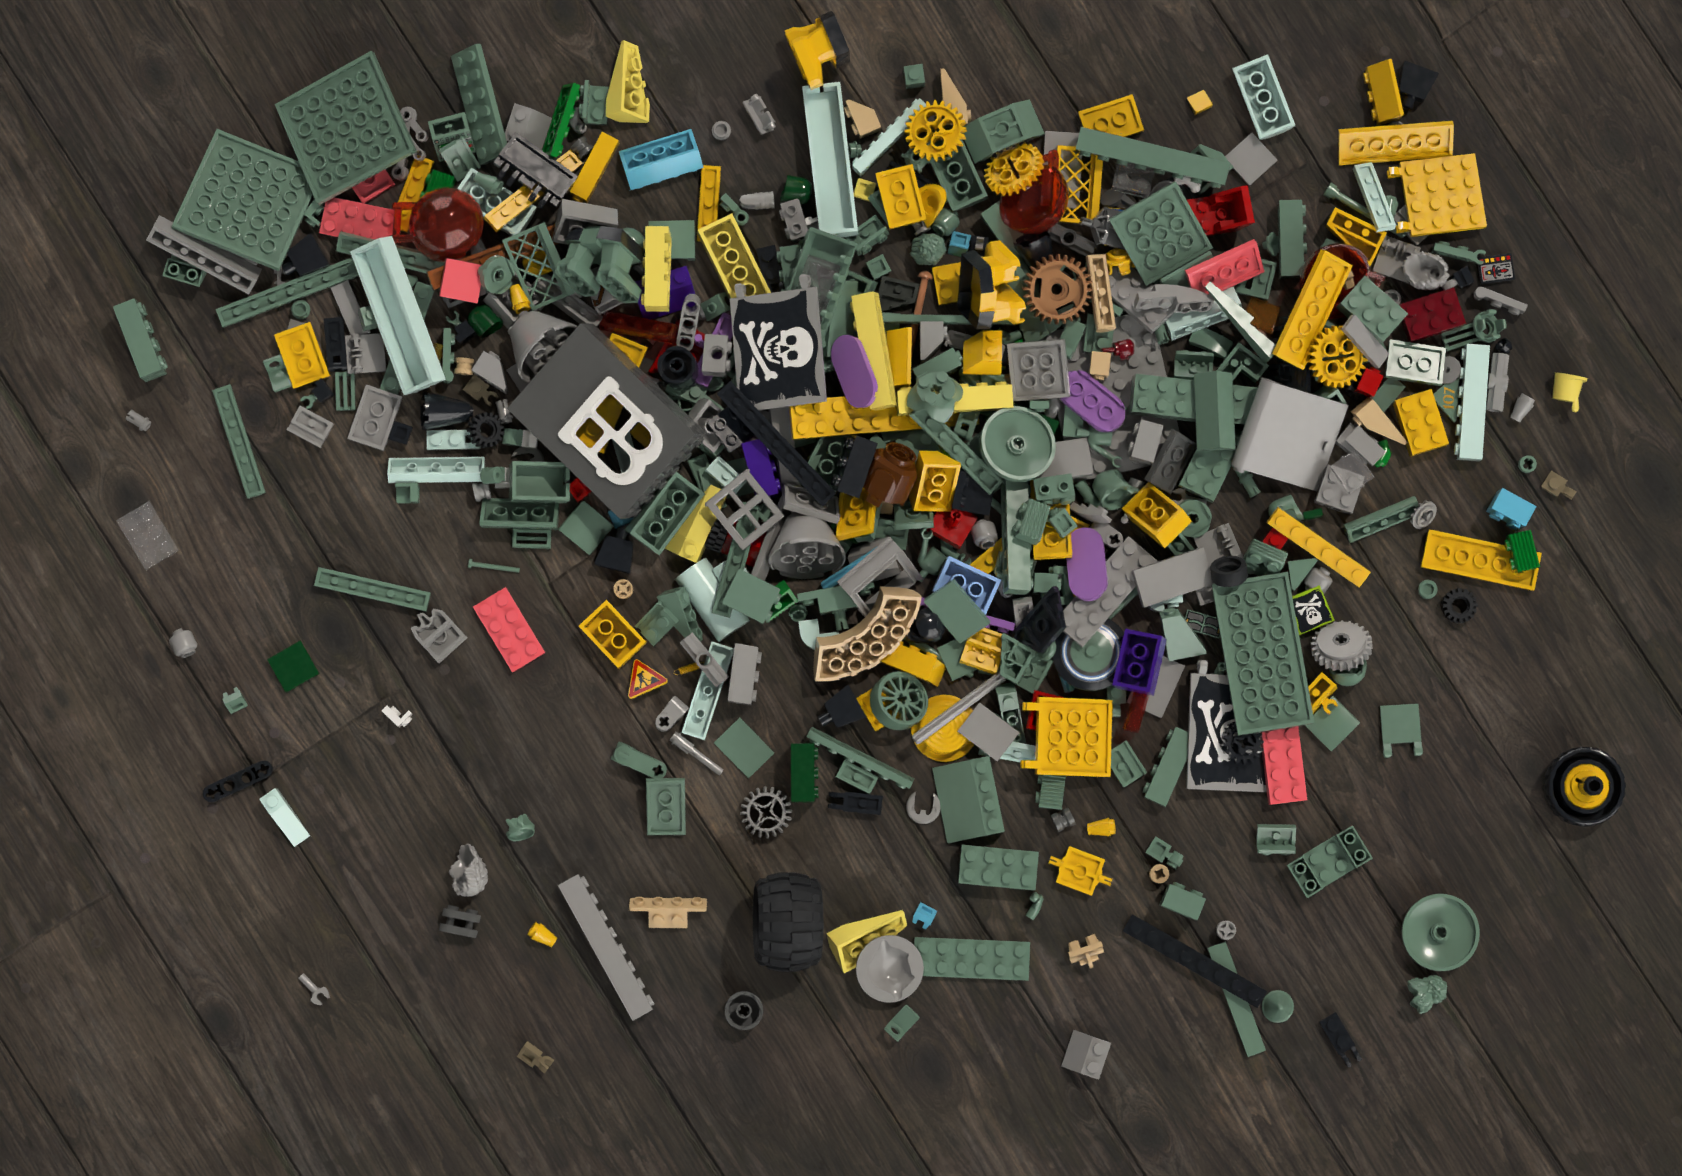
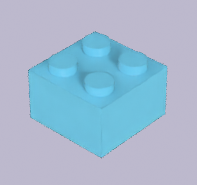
M1502 488L1496 492L1486 512L1490 513L1489 517L1496 521L1501 519L1507 523V527L1516 531L1526 527L1536 506Z

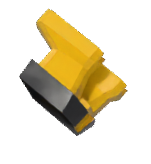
M832 11L818 16L819 18L815 19V24L804 27H792L785 30L787 41L804 80L806 79L810 90L823 86L822 63L830 60L837 69L844 63L850 62V50Z
M1000 240L991 241L986 244L985 257H981L975 250L961 254L957 308L976 329H991L992 323L1008 320L1014 325L1025 322L1024 318H1020V313L1026 309L1025 302L1007 284L1019 279V276H1015L1014 272L1017 267H1020V261Z

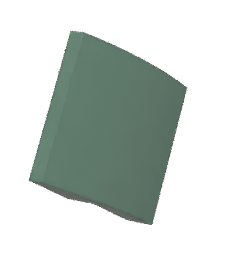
M582 500L558 530L590 555L614 525Z
M1334 696L1330 699L1335 700L1338 706L1328 705L1327 709L1331 711V714H1327L1322 705L1313 715L1314 724L1305 725L1330 751L1336 748L1360 723Z

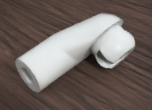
M1183 177V180L1174 178L1178 185L1186 184L1190 187L1191 192L1197 193L1200 191L1201 184L1190 182L1191 178Z

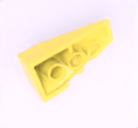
M625 40L621 41L606 98V117L618 122L648 123L650 103L649 98L645 97L644 88L646 83L641 78L640 70L642 69L639 49L637 45Z
M713 485L708 487L704 492L703 498L665 549L695 563L701 560L705 545L717 519L709 507L705 506V502L721 490L720 488ZM727 496L716 504L720 510H722Z
M900 910L845 924L826 933L830 949L842 972L846 973L856 968L860 952L870 941L885 935L896 936L907 926L904 911Z

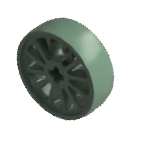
M897 671L883 676L875 683L870 693V706L874 716L882 725L892 730H905L922 720L928 708V696L924 686L916 677L906 672ZM884 693L889 697H883L881 694ZM883 702H887L888 706L884 707ZM888 709L893 711L891 715L887 712ZM898 712H899V720L896 719V715H897Z

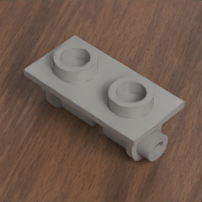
M755 94L751 96V99L742 102L761 135L774 130L776 122L769 111L764 113L763 110L767 107L761 96Z

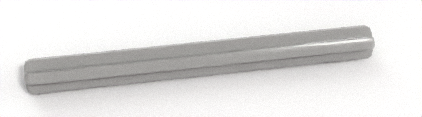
M1000 671L914 733L912 735L913 741L916 744L923 742L1003 683L1006 678L1000 675Z

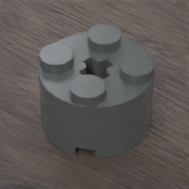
M737 992L726 1002L725 1017L728 1023L736 1029H752L759 1024L763 1017L764 1008L762 1001L752 992ZM740 1006L749 1007L750 1010L747 1012V1016L744 1014L740 1015Z

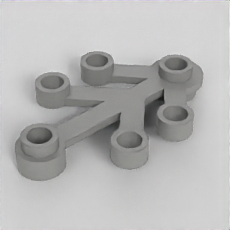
M412 107L402 108L400 113L408 132L410 133L411 126L416 132V139L420 142H426L429 135L417 123L416 110ZM409 113V118L405 119V115ZM424 133V138L420 139V135ZM411 137L417 150L413 157L418 161H423L426 153L419 148ZM421 152V157L417 158V154ZM406 158L399 161L392 169V176L399 181L406 180L409 174L408 169L405 167ZM401 169V173L397 175V170Z

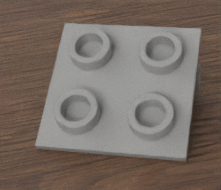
M1385 236L1373 272L1409 284V281L1406 280V276L1402 272L1403 262L1412 253H1420L1421 248Z
M381 333L345 336L348 374L386 371L384 341Z
M1229 523L1218 526L1202 536L1194 538L1197 548L1204 547L1209 567L1214 560L1220 557L1237 556L1242 559L1244 558Z

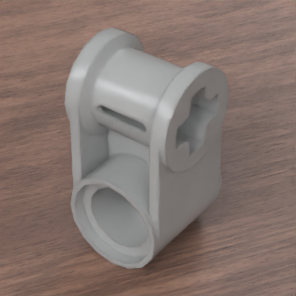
M1093 522L1090 528L1096 530L1101 535L1104 545L1108 548L1117 550L1123 543L1122 534L1108 523ZM1117 536L1119 543L1111 544L1110 538Z
M674 696L657 716L656 728L661 732L669 731L686 714L689 707L678 697ZM667 718L668 726L664 725L661 727L660 719L665 720Z

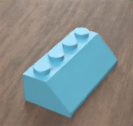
M691 129L619 151L631 190L640 189L646 185L659 183L662 180L678 177L679 175L704 168Z

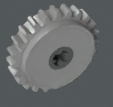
M1343 620L1341 622L1333 621L1332 624H1326L1324 628L1320 627V632H1315V637H1312L1311 643L1312 656H1314L1315 661H1319L1320 666L1325 665V669L1331 668L1332 671L1340 670V672L1343 670L1350 671L1351 668H1358L1359 664L1363 665L1364 660L1369 659L1368 655L1372 654L1371 649H1373L1372 637L1369 636L1368 630H1364V626L1359 627L1358 623L1353 624L1351 621L1344 622Z

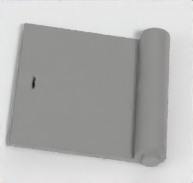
M1261 378L1231 465L1234 466L1233 470L1244 473L1246 470L1318 491L1349 405L1284 386L1267 378Z

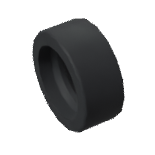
M1224 556L1211 563V579L1217 586L1233 587L1247 580V564L1241 557Z

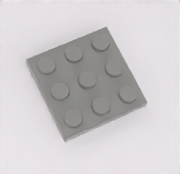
M1065 339L1007 344L1013 401L1070 397Z

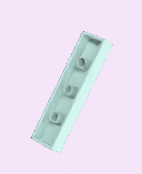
M920 98L918 100L915 99L911 103V107H907L903 111V115L901 117L898 116L894 120V124H890L886 128V132H882L878 136V140L876 142L873 141L869 145V149H865L861 153V157L859 159L856 158L852 162V169L860 177L905 133L904 130L910 129L905 123L911 122L908 117L909 115L915 116L913 109L920 111V104L924 108L926 107V104Z
M485 457L389 458L388 483L482 482L480 473L482 468H485Z
M711 642L708 652L727 674L734 648ZM708 655L706 657L704 665H707L710 662V658ZM703 671L701 672L684 723L683 734L705 740L724 682L715 687Z

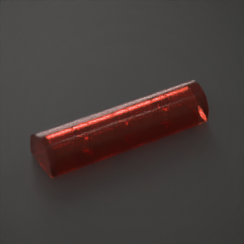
M610 311L605 312L599 324L600 329L603 331L674 344L678 336L677 324Z
M1133 692L1123 725L1124 730L1136 734L1139 733L1150 695Z

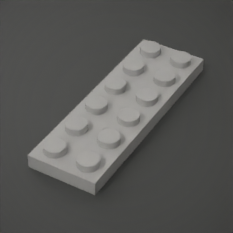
M1128 536L1106 561L1108 576L1106 591L1094 601H1083L1075 597L1063 610L1066 628L1063 632L1083 648L1136 587L1132 570L1158 561Z

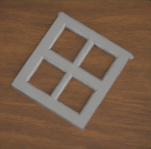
M750 469L744 470L705 502V506L709 507L742 550L746 549L785 517L752 476ZM746 480L757 495L746 504H743L733 490ZM729 494L740 509L729 518H726L716 504ZM761 501L773 513V516L762 525L750 513V510ZM744 515L756 527V530L745 539L742 538L733 526Z

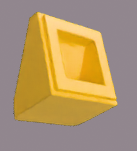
M1204 90L1187 97L1194 115L1213 106Z

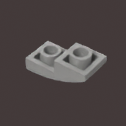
M1075 502L1070 505V509L1074 513L1088 521L1096 523H1110L1112 521L1107 516L1108 511L1100 505L1097 508L1092 504L1087 507L1081 503L1079 506Z

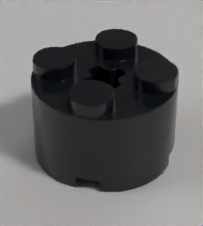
M681 346L670 347L658 359V372L664 382L670 387L682 389L695 383L699 373V366L693 354L686 348ZM680 364L681 368H679V370H675V368H678V365Z

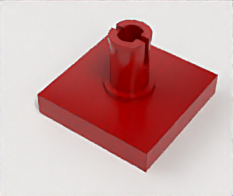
M951 509L950 512H937L933 518L934 528H927L926 531L932 530L934 536L960 549L978 517L970 512Z

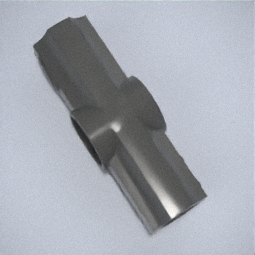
M1049 219L1042 226V229L1049 230L1051 240L1062 245L1063 248L1072 250L1085 258L1087 255L1095 254L1098 245L1076 234L1074 230L1066 229ZM1066 236H1072L1074 238V241L1071 243L1064 242V238Z

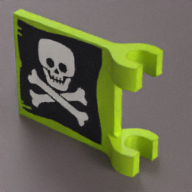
M1320 585L1292 596L1299 635L1335 621Z

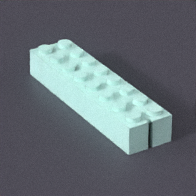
M840 82L823 84L824 92H820V87L810 90L809 86H802L819 230L839 237L858 236Z
M393 237L378 238L350 251L403 394L417 393L446 380Z

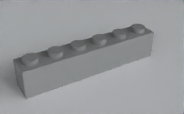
M160 215L158 216L146 241L250 294L260 275L261 268L222 248L172 229L173 222Z

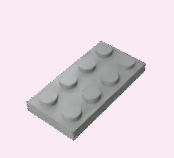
M1118 266L1112 268V275H1109L1112 300L1151 334L1174 314L1172 306L1168 308H1150L1147 310L1135 309L1134 300L1137 293L1150 292L1154 285L1150 283L1146 286L1138 271L1131 266L1130 274L1121 276Z

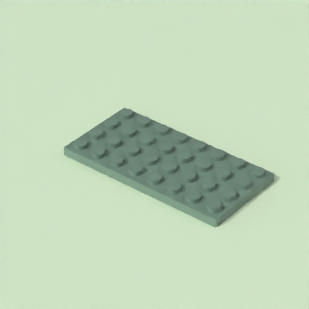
M1288 572L1247 578L1244 583L1233 587H1221L1212 584L1237 735L1241 736L1314 724Z

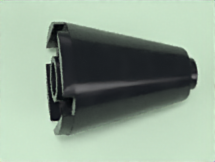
M1040 229L1041 233L1037 234L1034 231L1028 232L1016 239L1017 243L1013 242L1014 248L1031 273L1033 271L1029 267L1036 268L1035 261L1043 263L1042 257H1045L1048 261L1049 255L1053 256L1051 235L1048 229ZM1036 278L1037 282L1041 283V278Z
M423 391L421 400H425V403L420 408L422 430L468 422L469 418L473 417V406H470L469 402Z

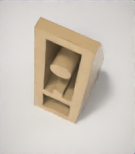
M941 69L942 100L945 102V106L951 103L952 109L957 107L959 110L957 114L962 113L963 118L961 120H965L967 125L968 121H971V110H967L965 101L946 70ZM947 124L945 128H952L953 124Z
M1367 397L1351 411L1354 416L1352 419L1357 426H1363L1401 444L1406 445L1408 443L1373 399Z

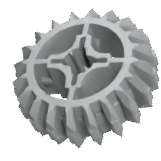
M764 786V792L760 793L759 788H756L757 795H754L751 791L749 794L752 799L744 798L748 805L741 804L742 808H746V812L742 811L740 815L747 816V818L742 819V823L748 821L749 824L745 828L749 829L752 826L754 829L751 831V834L754 835L757 830L759 831V838H761L762 832L766 833V838H769V832H772L773 836L776 837L775 830L778 829L780 833H783L780 827L782 825L786 828L789 826L784 821L785 819L789 821L792 819L786 816V813H792V809L786 810V807L790 806L791 803L787 802L784 804L783 801L787 796L784 795L780 798V790L774 794V787H771L770 792H767V787ZM763 796L772 797L771 801L765 806L758 804L755 800ZM777 801L782 807V818L773 813V807ZM772 804L769 812L775 818L770 816L767 818H763L762 821H760L763 812L757 807H765L766 809V807H769ZM751 806L760 813L755 824L750 816ZM767 819L778 823L772 828H760Z

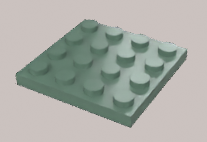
M1176 181L1109 218L1111 225L1146 286L1213 248Z

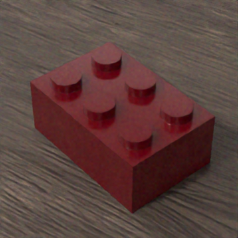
M1454 287L1399 305L1408 313L1401 322L1407 340L1411 343L1466 324Z

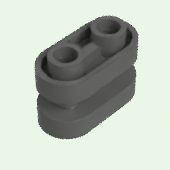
M448 905L447 909L443 908L442 916H447L446 924L440 923L439 931L477 938L478 931L472 929L474 922L480 923L481 915H477L478 911L467 909L466 912H461L459 907ZM455 918L466 920L465 928L453 926Z

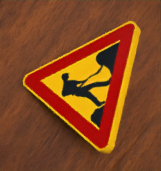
M636 659L633 663L628 697L633 699L667 684L668 680Z

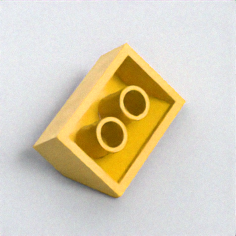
M1392 59L1368 66L1365 69V73H1363L1364 83L1368 84L1369 87L1367 97L1369 103L1372 102L1373 105L1371 110L1373 121H1376L1377 125L1400 121L1404 112Z
M912 327L889 330L885 333L895 392L900 390L901 387H909L911 384Z
M919 451L916 462L917 479L909 494L913 511L950 512L961 463L938 451Z

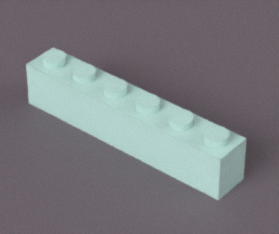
M1466 344L1461 349L1460 359L1463 360V367H1461L1459 379H1462V386H1459L1458 391L1461 405L1457 406V417H1460L1459 424H1456L1455 435L1458 436V443H1455L1454 455H1457V460L1481 461L1483 458L1490 345Z

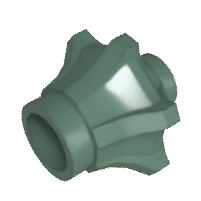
M914 148L901 155L906 165L913 164L914 170H918L919 173L922 172V168L927 163H930V161H927L926 155L922 159L919 157V160H914L912 157L919 156V153L914 154Z

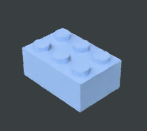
M947 556L932 592L937 591L955 579L986 615L1001 580Z

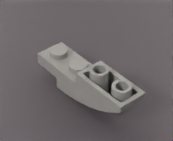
M1156 284L1150 292L1137 293L1134 307L1135 309L1147 310L1150 308H1168L1172 306L1173 313L1206 312L1211 309L1214 299L1211 295L1193 288Z

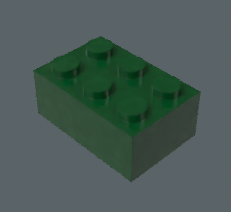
M814 743L791 744L792 803H815V798H819L818 786H815V779H818V767H815L814 760H818V748H814Z

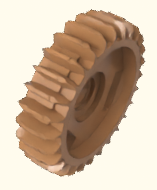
M1050 254L1048 261L1045 257H1042L1043 263L1035 261L1037 267H1029L1033 272L1025 273L1029 280H1023L1027 287H1022V290L1027 291V294L1022 295V297L1029 299L1025 302V305H1032L1028 310L1030 312L1036 310L1034 317H1038L1041 314L1040 321H1044L1047 318L1048 324H1051L1052 319H1054L1055 325L1059 324V320L1066 324V318L1072 322L1073 315L1077 318L1080 317L1078 311L1085 312L1084 308H1082L1083 305L1089 306L1086 299H1092L1090 295H1087L1088 292L1093 291V289L1088 288L1092 281L1086 280L1090 274H1083L1086 267L1079 268L1081 262L1078 261L1073 264L1075 258L1071 257L1067 261V255H1064L1061 259L1060 254H1056V259H1054ZM1063 265L1078 275L1075 281L1060 271ZM1036 278H1041L1040 297H1034ZM1056 283L1062 287L1061 293L1057 295L1053 294L1051 290L1052 286ZM1071 301L1074 302L1075 306L1061 314L1057 313L1056 308Z

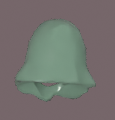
M1117 469L1099 473L1092 485V490L1099 499L1101 507L1107 510H1116L1123 507L1139 492L1138 488L1132 487L1125 481Z

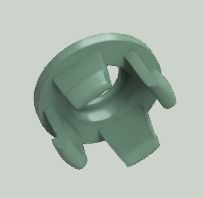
M1494 309L1478 313L1473 320V329L1476 336L1486 343L1500 338V332L1506 329L1505 319L1497 320L1494 316L1497 311ZM1486 324H1487L1488 327H1489V333H1488V334H1485V333L1483 332V330L1486 329Z

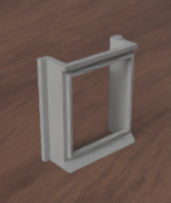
M890 536L837 581L851 597L864 617L873 608L879 591L865 603L858 593L896 560H898L904 570L884 587L909 589L917 580H924L904 551Z

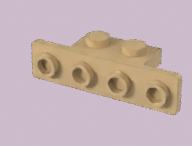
M700 897L630 898L629 911H648L649 928H687V912H706L707 899Z

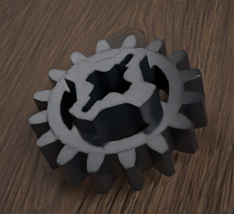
M1236 724L1231 725L1232 730H1225L1228 735L1222 736V739L1226 740L1225 743L1221 744V746L1226 747L1223 753H1229L1228 760L1235 758V764L1239 763L1240 760L1242 765L1246 764L1247 760L1249 763L1254 762L1253 757L1259 758L1257 751H1263V748L1259 747L1260 744L1264 743L1263 740H1259L1262 734L1253 733L1238 737L1233 736L1237 732ZM1243 740V743L1247 746L1242 747V744L1238 741ZM1247 750L1252 751L1249 755L1243 756Z

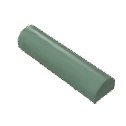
M1412 496L1343 524L1349 542H1354L1412 518L1410 515L1414 513V508L1418 507V501L1415 496Z

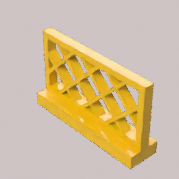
M1057 146L1052 210L1053 222L1080 224L1079 222L1081 221L1074 212L1081 206L1087 212L1086 218L1093 219L1097 215L1100 206L1103 161L1098 160V156L1091 154V160L1084 164L1078 157L1079 153L1075 154L1073 152L1076 151L1075 146ZM1061 150L1069 151L1074 157L1065 163L1061 158ZM1074 159L1082 165V168L1076 173L1068 166ZM1066 167L1072 176L1064 182L1059 176V172ZM1083 169L1089 174V179L1084 184L1076 176ZM1073 178L1081 185L1074 192L1067 186V183ZM1063 186L1071 194L1064 201L1058 196V190ZM1082 188L1088 193V198L1083 202L1075 195ZM1072 196L1080 204L1073 211L1065 204ZM1062 205L1069 212L1064 218L1056 217L1057 209Z

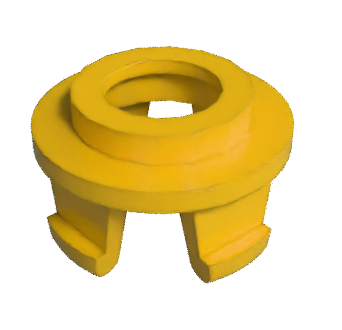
M1116 248L1106 253L1108 275H1112V266H1118L1121 276L1130 274V266L1132 268L1135 267L1126 250Z

